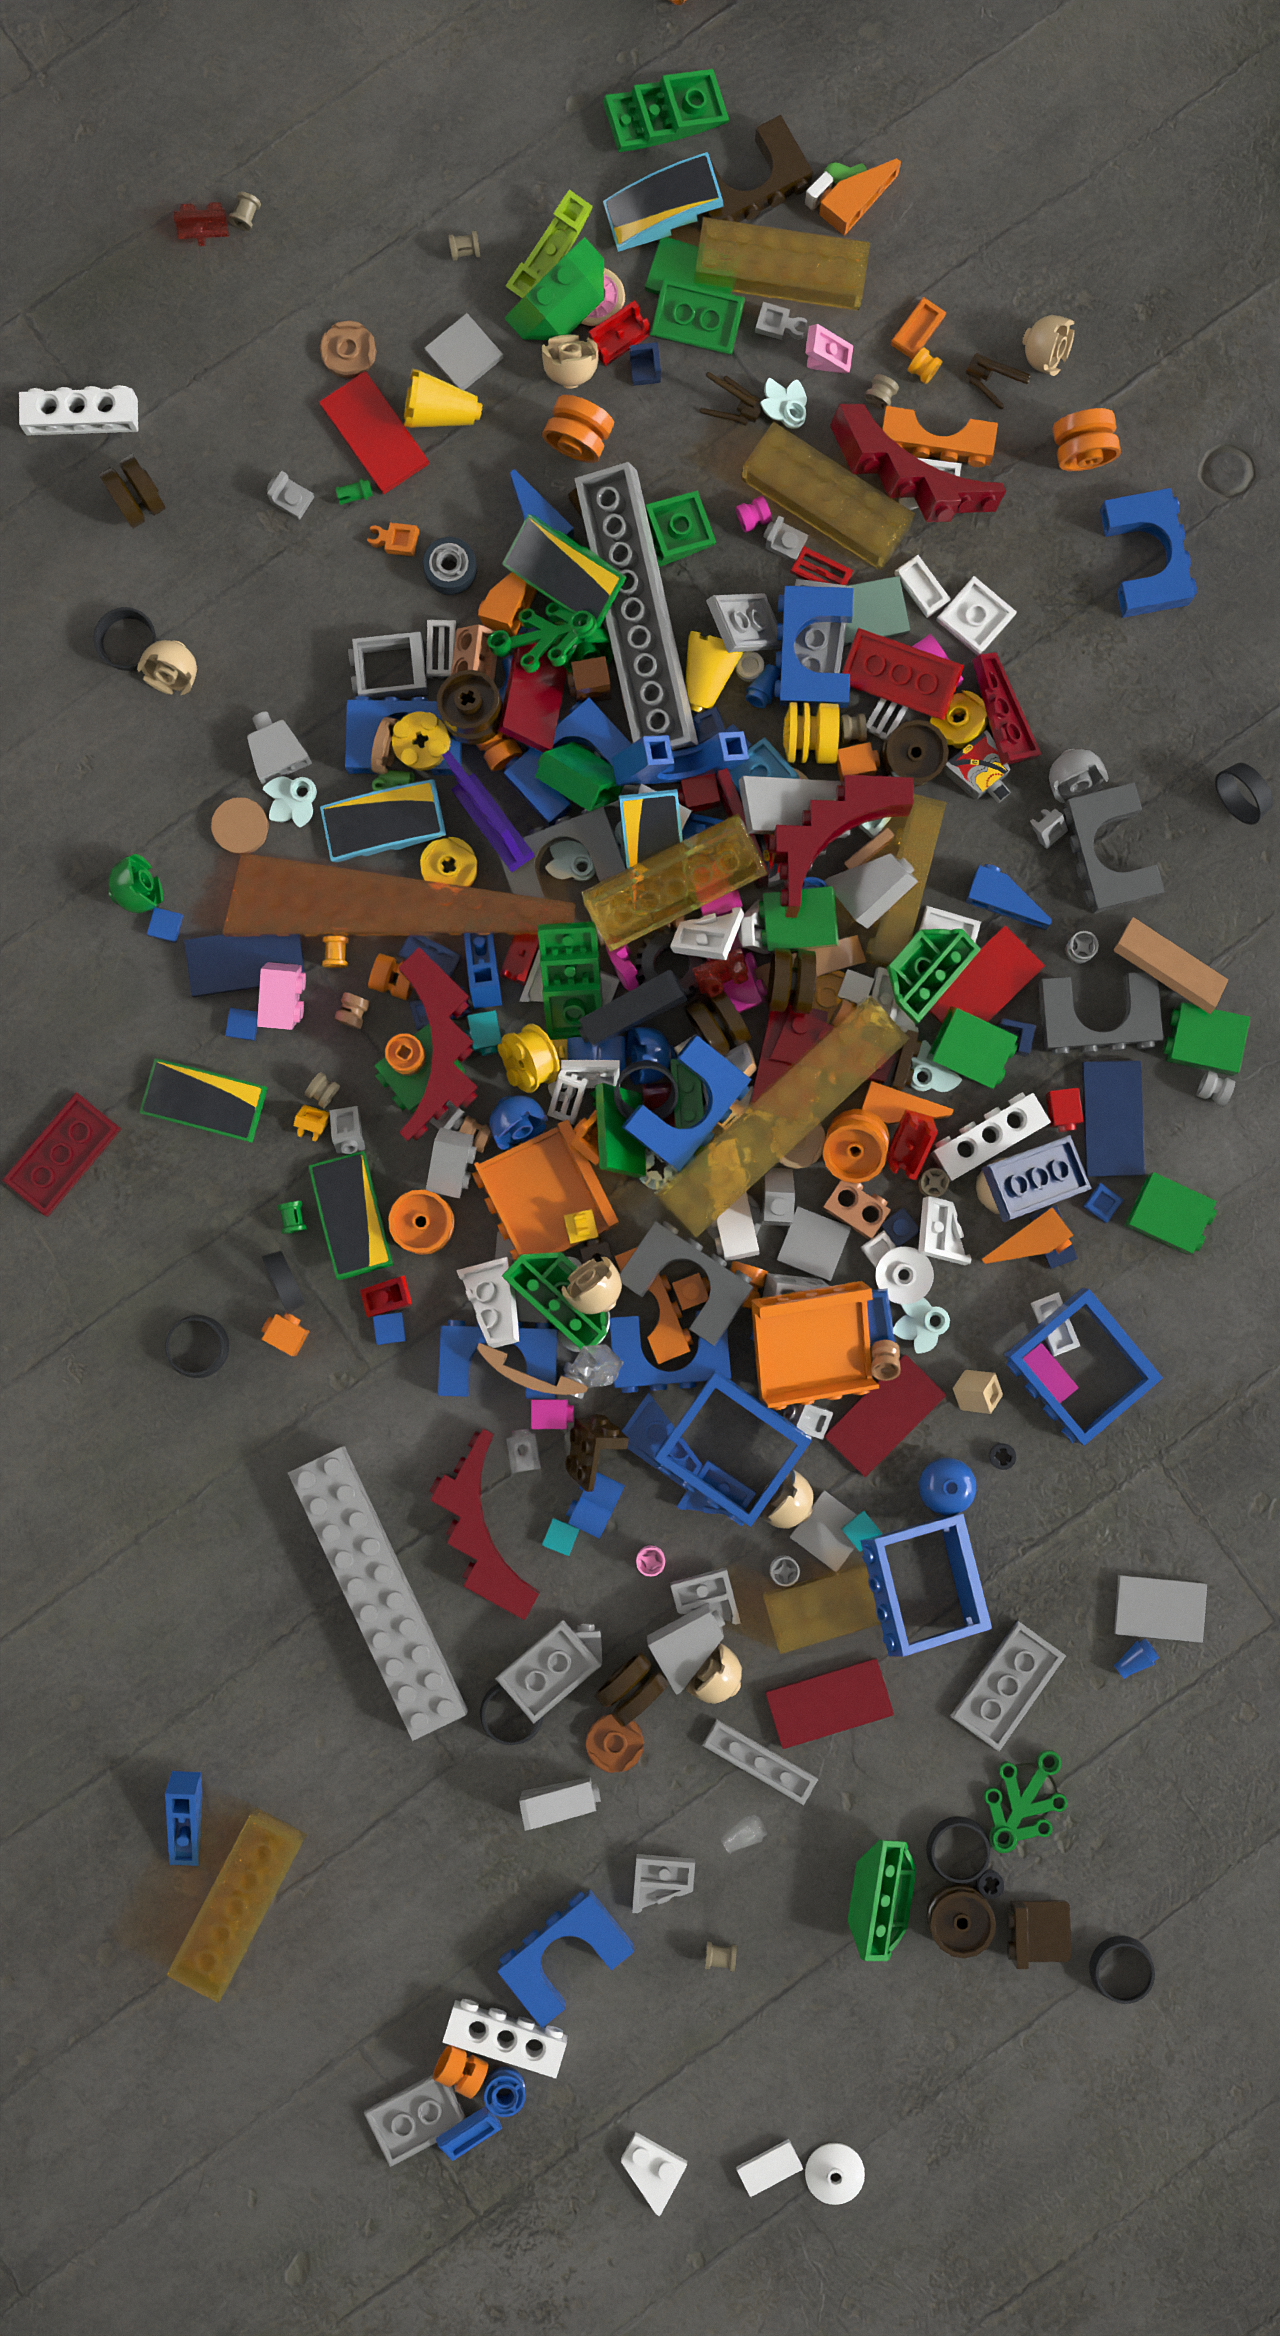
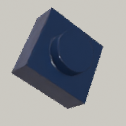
M904 1207L881 1224V1228L887 1233L896 1247H900L920 1232V1228Z

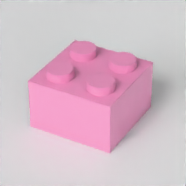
M267 962L261 968L257 1027L292 1030L297 1022L300 1023L304 1013V1001H299V996L302 994V990H305L306 973H301L302 965Z

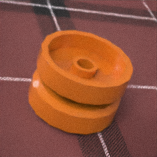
M573 395L559 396L552 411L554 417L548 419L542 437L552 448L572 459L585 463L598 462L604 449L602 441L609 438L614 426V420L605 410L588 400Z
M1105 408L1082 410L1069 414L1054 423L1052 427L1055 443L1060 446L1057 451L1059 467L1062 470H1089L1108 464L1120 456L1119 438L1113 434L1117 426L1112 410Z
M852 1109L836 1116L828 1127L824 1142L823 1158L826 1167L835 1177L845 1182L861 1183L877 1176L885 1165L890 1136L886 1124L879 1116L868 1110Z
M412 1190L401 1195L392 1205L388 1216L389 1230L394 1241L403 1249L418 1255L433 1254L443 1249L451 1240L455 1229L454 1214L449 1204L438 1194L428 1190ZM421 1216L426 1219L424 1227L416 1225V1219L421 1220Z

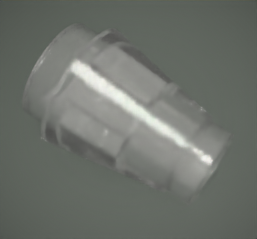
M756 1814L751 1817L747 1815L723 1836L721 1841L728 1853H732L762 1842V1838L767 1835V1832Z

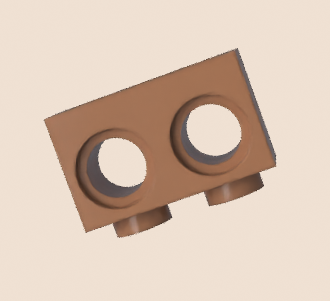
M479 624L457 629L451 675L459 671L476 670L485 673L494 681L497 655L492 653L487 640L495 630Z
M840 1180L822 1209L868 1240H871L891 1211V1209L886 1207L888 1202L875 1193L869 1196L863 1192L864 1186L860 1183ZM847 1191L853 1196L851 1206L844 1207L839 1203L838 1195L840 1192ZM865 1207H872L876 1210L877 1219L875 1222L869 1223L863 1219L862 1211Z

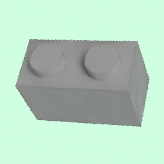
M444 1128L439 1129L434 1140L426 1190L460 1198L463 1188H469L472 1172L467 1171L468 1164H473L477 1147L472 1146L474 1135Z

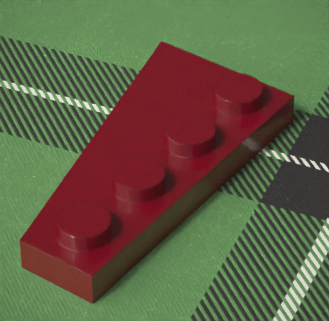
M997 653L978 655L972 659L1001 766L1035 759L1041 755V752Z
M791 1008L769 1060L884 1083L896 1055L808 1014L794 1013Z

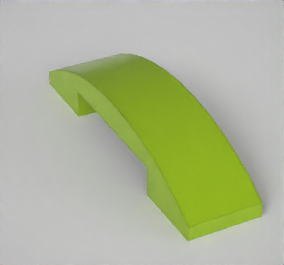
M568 190L553 213L555 218L525 263H520L506 284V288L520 298H523L569 252L592 210V205L571 190Z

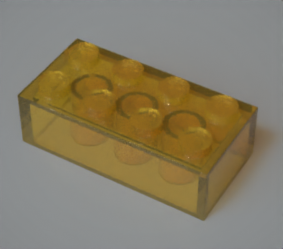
M866 1563L762 1593L780 1654L881 1624L875 1612L874 1594L868 1584L869 1574Z

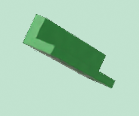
M671 1059V1074L678 1088V1101L674 1109L675 1127L677 1129H684L695 1125L704 1116L702 1081L677 1060ZM700 1145L694 1152L696 1159L687 1170L683 1168L680 1170L679 1175L682 1178L691 1177V1174L709 1173L707 1145L705 1147Z

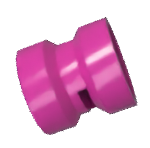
M763 496L754 498L752 505L743 503L735 507L737 518L745 533L754 530L758 523L767 525L772 522L770 509Z

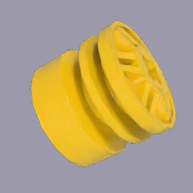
M789 702L783 728V746L787 762L794 763L796 750H801V763H806L809 750H815L817 763L836 764L839 742V704L819 703L816 716H811L809 703L804 702L802 715H797V702Z

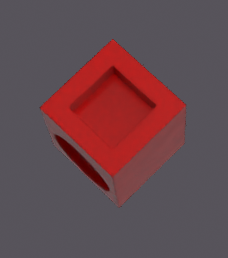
M715 774L681 780V789L677 790L678 801L680 805L691 810V813L720 807Z
M1079 1088L1055 1090L1046 1094L1048 1116L1051 1121L1049 1123L1050 1128L1058 1127L1059 1132L1076 1130V1125L1083 1122Z

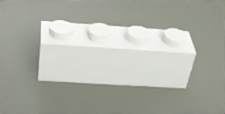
M735 1139L707 1144L709 1173H706L708 1182H703L706 1200L712 1198L714 1209L709 1210L712 1227L718 1226L720 1237L715 1238L718 1255L724 1254L726 1262L759 1255V1247Z

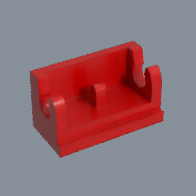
M635 300L589 331V338L597 343L598 357L605 366L629 351L631 345H637L650 336L648 319L642 318L639 305Z
M521 921L518 924L499 977L523 986L526 985L540 948L538 926H529L525 921Z
M905 1110L890 1143L886 1161H888L890 1169L897 1174L898 1169L901 1168L906 1172L909 1179H917L938 1133L932 1116Z

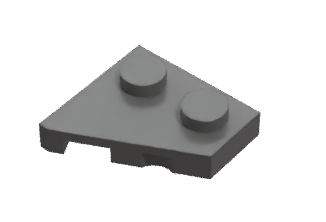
M726 1567L670 1582L678 1613L688 1614L709 1603L713 1611L719 1610L724 1620L731 1621L732 1624L741 1623Z

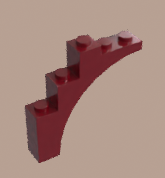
M864 404L838 405L830 427L852 474H878L889 498H915L926 522H951L955 513L996 512L1006 493L1003 483L982 482L962 478L939 470L919 460L893 441L874 421Z
M844 775L841 785L836 787V801L810 800L808 809L802 812V826L776 825L774 834L768 837V853H773L774 864H780L779 877L780 880H784L785 888L780 891V907H785L786 918H797L801 907L802 886L805 876L814 860L829 843L844 832L863 823L886 817L909 816L914 805L913 778Z
M420 947L398 967L400 972L414 987L425 1007L431 1027L433 1045L431 1074L425 1094L414 1115L399 1132L408 1142L412 1138L417 1141L428 1130L425 1125L432 1118L437 1121L449 1109L446 1106L449 1101L457 1109L461 1105L465 1108L468 1107L476 1099L477 1095L474 1092L478 1089L454 1064L457 1060L462 1063L473 1052L470 1048L473 1045V1041L450 1019L453 1015L458 1018L469 1007L466 1003L469 996Z
M483 1428L481 1433L475 1431L468 1444L472 1448L468 1457L462 1456L454 1469V1472L458 1474L455 1478L447 1473L444 1474L443 1478L437 1476L429 1492L433 1493L432 1502L461 1517L459 1521L453 1519L446 1532V1535L450 1536L447 1544L477 1560L476 1564L470 1561L462 1576L467 1579L464 1587L525 1620L540 1591L521 1579L504 1561L493 1544L487 1529L481 1503V1475L485 1456L495 1433Z

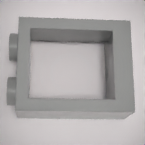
M420 632L352 639L353 648L348 649L350 666H355L356 676L351 677L353 694L358 693V696H367L372 698V700H383L384 697L404 698L428 695L423 639ZM411 648L414 684L367 689L363 653Z

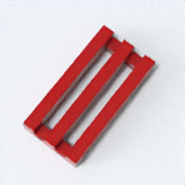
M803 546L790 573L804 580L829 583L799 568V566H802L835 583L847 585L854 570ZM804 556L844 574V578L842 579L821 567L803 560Z

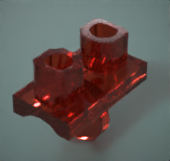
M220 202L209 203L206 210H196V206L192 204H181L180 210L174 211V222L176 223L179 239L197 238L199 247L206 246V238L229 237L225 210L222 209Z
M740 947L730 951L726 960L709 958L710 961L692 969L701 993L707 992L711 997L722 993L724 990L723 984L730 980L734 984L739 985L749 979L747 974L749 971Z

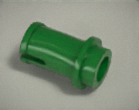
M360 478V482L336 487L340 505L360 499L368 501V497L373 496L369 479L363 480V478Z

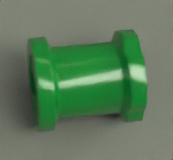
M302 1201L277 1205V1210L281 1212L283 1223L281 1234L307 1230V1225L303 1224L300 1207L303 1206Z

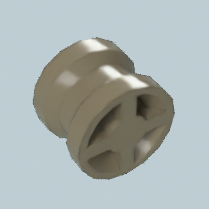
M876 374L871 381L872 387L866 391L864 398L873 407L885 410L886 406L891 405V397L896 395L899 386L891 378Z
M858 713L855 717H850L847 714L841 715L843 743H850L851 740L856 739L860 742H866L867 726L865 713Z
M320 1072L309 1084L304 1095L308 1098H315L318 1101V1105L325 1108L337 1094L340 1085L336 1082L328 1081L326 1075Z
M931 1168L920 1176L918 1181L919 1190L925 1197L932 1196L937 1198L948 1190L949 1178L943 1170Z

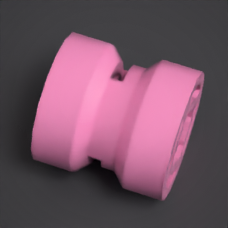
M648 1545L640 1549L636 1558L637 1568L640 1573L652 1577L662 1572L665 1566V1557L660 1548Z

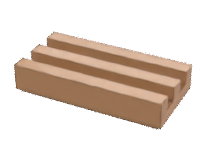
M889 828L882 830L846 860L842 870L846 871L865 864L892 841L894 837L892 831Z

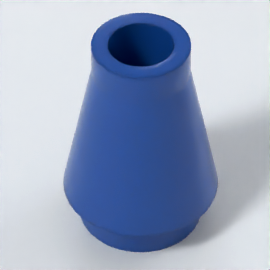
M767 664L764 670L746 689V700L751 705L761 709L771 704L775 691V680H778L781 671L776 669L775 666Z
M1145 1638L1140 1642L1137 1640L1114 1666L1125 1679L1134 1673L1155 1665L1154 1661L1160 1657Z

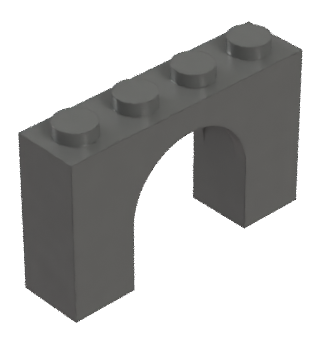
M1135 782L1068 799L1064 804V809L1061 811L1066 826L1069 825L1072 835L1069 836L1070 848L1073 853H1077L1079 863L1076 864L1078 877L1085 882V903L1087 907L1092 908L1093 914L1158 898L1165 892L1158 865L1130 872H1116L1106 868L1098 860L1094 851V836L1098 828L1111 822L1135 817L1141 812L1142 807Z
M604 807L590 812L584 809L582 815L571 818V816L560 818L555 821L556 825L545 829L544 826L530 830L528 832L529 835L523 837L535 857L512 873L500 858L518 910L522 915L525 916L550 906L540 878L539 867L544 853L556 843L574 841L585 846L592 859L598 879L603 885L628 876L624 857Z
M1146 972L1128 973L1124 976L1125 1015L1123 1021L1115 1030L1096 1032L1085 1027L1075 1014L1071 977L1042 979L1038 983L1043 1051H1052V1055L1069 1054V1049H1080V1053L1098 1052V1047H1109V1051L1126 1050V1045H1137L1138 1049L1155 1048V1043L1163 1040L1158 980Z
M655 1221L621 1271V1284L643 1298L657 1275L667 1265L677 1261H688L700 1266L709 1277L711 1285L710 1296L689 1329L715 1347L753 1291V1286L749 1284L752 1279L739 1270L734 1274L726 1269L727 1262L717 1255L712 1254L711 1257H708L702 1253V1245L690 1237L686 1241L676 1235L679 1230L666 1221L662 1225Z

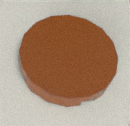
M613 1713L601 1716L593 1722L587 1733L586 1748L589 1758L596 1767L605 1772L618 1773L629 1770L639 1761L643 1753L644 1738L641 1728L635 1720L621 1727L612 1717Z

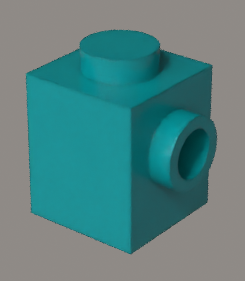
M496 1010L468 1015L470 1029H466L465 1034L473 1041L472 1046L475 1053L481 1052V1056L498 1053L497 1046L501 1043L502 1037Z

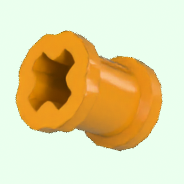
M324 936L323 942L326 945L325 960L322 961V966L328 968L348 967V962L345 961L346 944L349 943V938L344 936Z

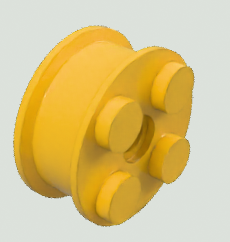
M528 1024L522 1028L520 1033H507L502 1037L501 1043L498 1044L497 1048L507 1071V1079L512 1086H517L524 1092L532 1093L543 1082L551 1084L557 1081L560 1073L558 1055L552 1041L539 1026Z

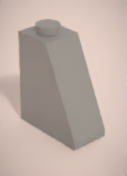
M890 853L828 877L825 883L834 888L836 897L852 917L868 929L906 894L918 880L912 874L915 869L904 857L899 860Z
M764 1167L761 1225L790 1226L794 1222L795 1188L793 1169Z
M709 1603L647 1635L648 1647L676 1695L682 1692L724 1638L722 1626L726 1625L718 1609L712 1610Z
M591 1777L523 1790L519 1799L525 1831L596 1811V1802H601L598 1784L592 1785Z

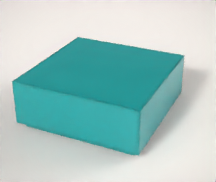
M864 1510L841 1528L859 1552L862 1551L860 1540L882 1534Z
M553 1518L542 1546L569 1556L580 1529Z

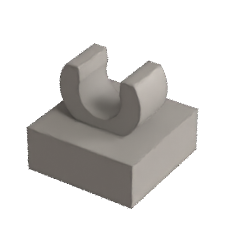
M1043 809L1041 811L1043 819L1039 823L1034 819L1030 820L1039 843L1046 849L1068 831L1063 814L1057 809H1054L1052 812Z

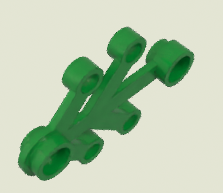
M552 602L546 607V613L550 621L558 622L562 620L567 624L556 626L536 615L533 609L527 608L519 613V620L524 628L534 627L538 629L537 631L510 637L506 631L498 630L488 637L487 644L494 655L505 657L511 652L512 648L537 643L520 660L524 671L533 673L540 666L538 659L559 637L565 636L558 646L551 648L548 652V658L553 666L563 665L567 661L566 652L578 639L592 635L597 628V621L587 611L582 610L573 614L558 603Z
M1043 1750L1039 1753L1036 1760L1038 1768L1021 1796L1016 1780V1766L1009 1761L1000 1764L998 1771L1005 1781L1012 1809L1006 1822L1000 1805L1002 1793L996 1787H988L984 1791L983 1797L987 1804H989L994 1823L989 1832L988 1839L995 1851L1009 1853L1015 1849L1020 1840L1036 1836H1050L1053 1826L1046 1818L1037 1819L1034 1825L1017 1827L1022 1818L1049 1811L1062 1812L1067 1808L1068 1801L1059 1792L1053 1793L1049 1799L1032 1803L1047 1776L1054 1775L1061 1769V1758L1053 1750ZM1047 1756L1053 1758V1763L1050 1766H1044L1043 1760ZM1006 1766L1013 1768V1773L1010 1776L1003 1774V1769ZM992 1791L998 1793V1798L995 1801L988 1800V1794ZM1057 1797L1063 1799V1804L1060 1807L1053 1805V1801ZM1041 1823L1048 1824L1046 1832L1038 1831V1826ZM1002 1832L1008 1834V1839L1005 1842L998 1841V1836Z

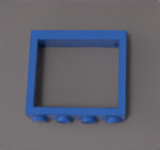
M1081 1288L1004 1354L1009 1361L1006 1365L1010 1368V1371L1016 1377L1021 1375L1027 1382L1024 1386L1027 1392L1035 1400L1038 1397L1046 1405L1042 1409L1052 1421L1058 1420L1064 1427L1061 1430L1063 1435L1072 1444L1076 1441L1083 1446L1163 1379L1091 1290L1087 1288ZM1082 1306L1143 1378L1084 1430H1081L1022 1359Z
M715 1370L661 1446L654 1459L658 1461L656 1466L668 1475L675 1473L682 1478L680 1483L692 1492L699 1490L706 1495L704 1500L716 1509L722 1506L730 1512L729 1518L740 1526L746 1523L751 1527L809 1446L812 1439L804 1431L774 1410L767 1408L757 1398ZM715 1388L797 1444L749 1512L668 1456Z
M964 1514L943 1516L860 1540L864 1554L862 1559L866 1563L869 1574L868 1584L874 1594L875 1612L881 1623L884 1635L883 1643H886L889 1656L904 1657L992 1629ZM942 1529L965 1626L908 1643L884 1546Z

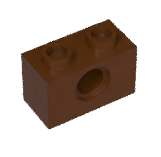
M605 656L571 662L572 672H567L570 697H576L577 702L580 700L584 702L588 698L593 702L611 700L610 680Z

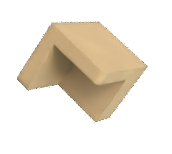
M965 1370L953 1387L958 1405L963 1411L991 1414L1003 1396L996 1373Z

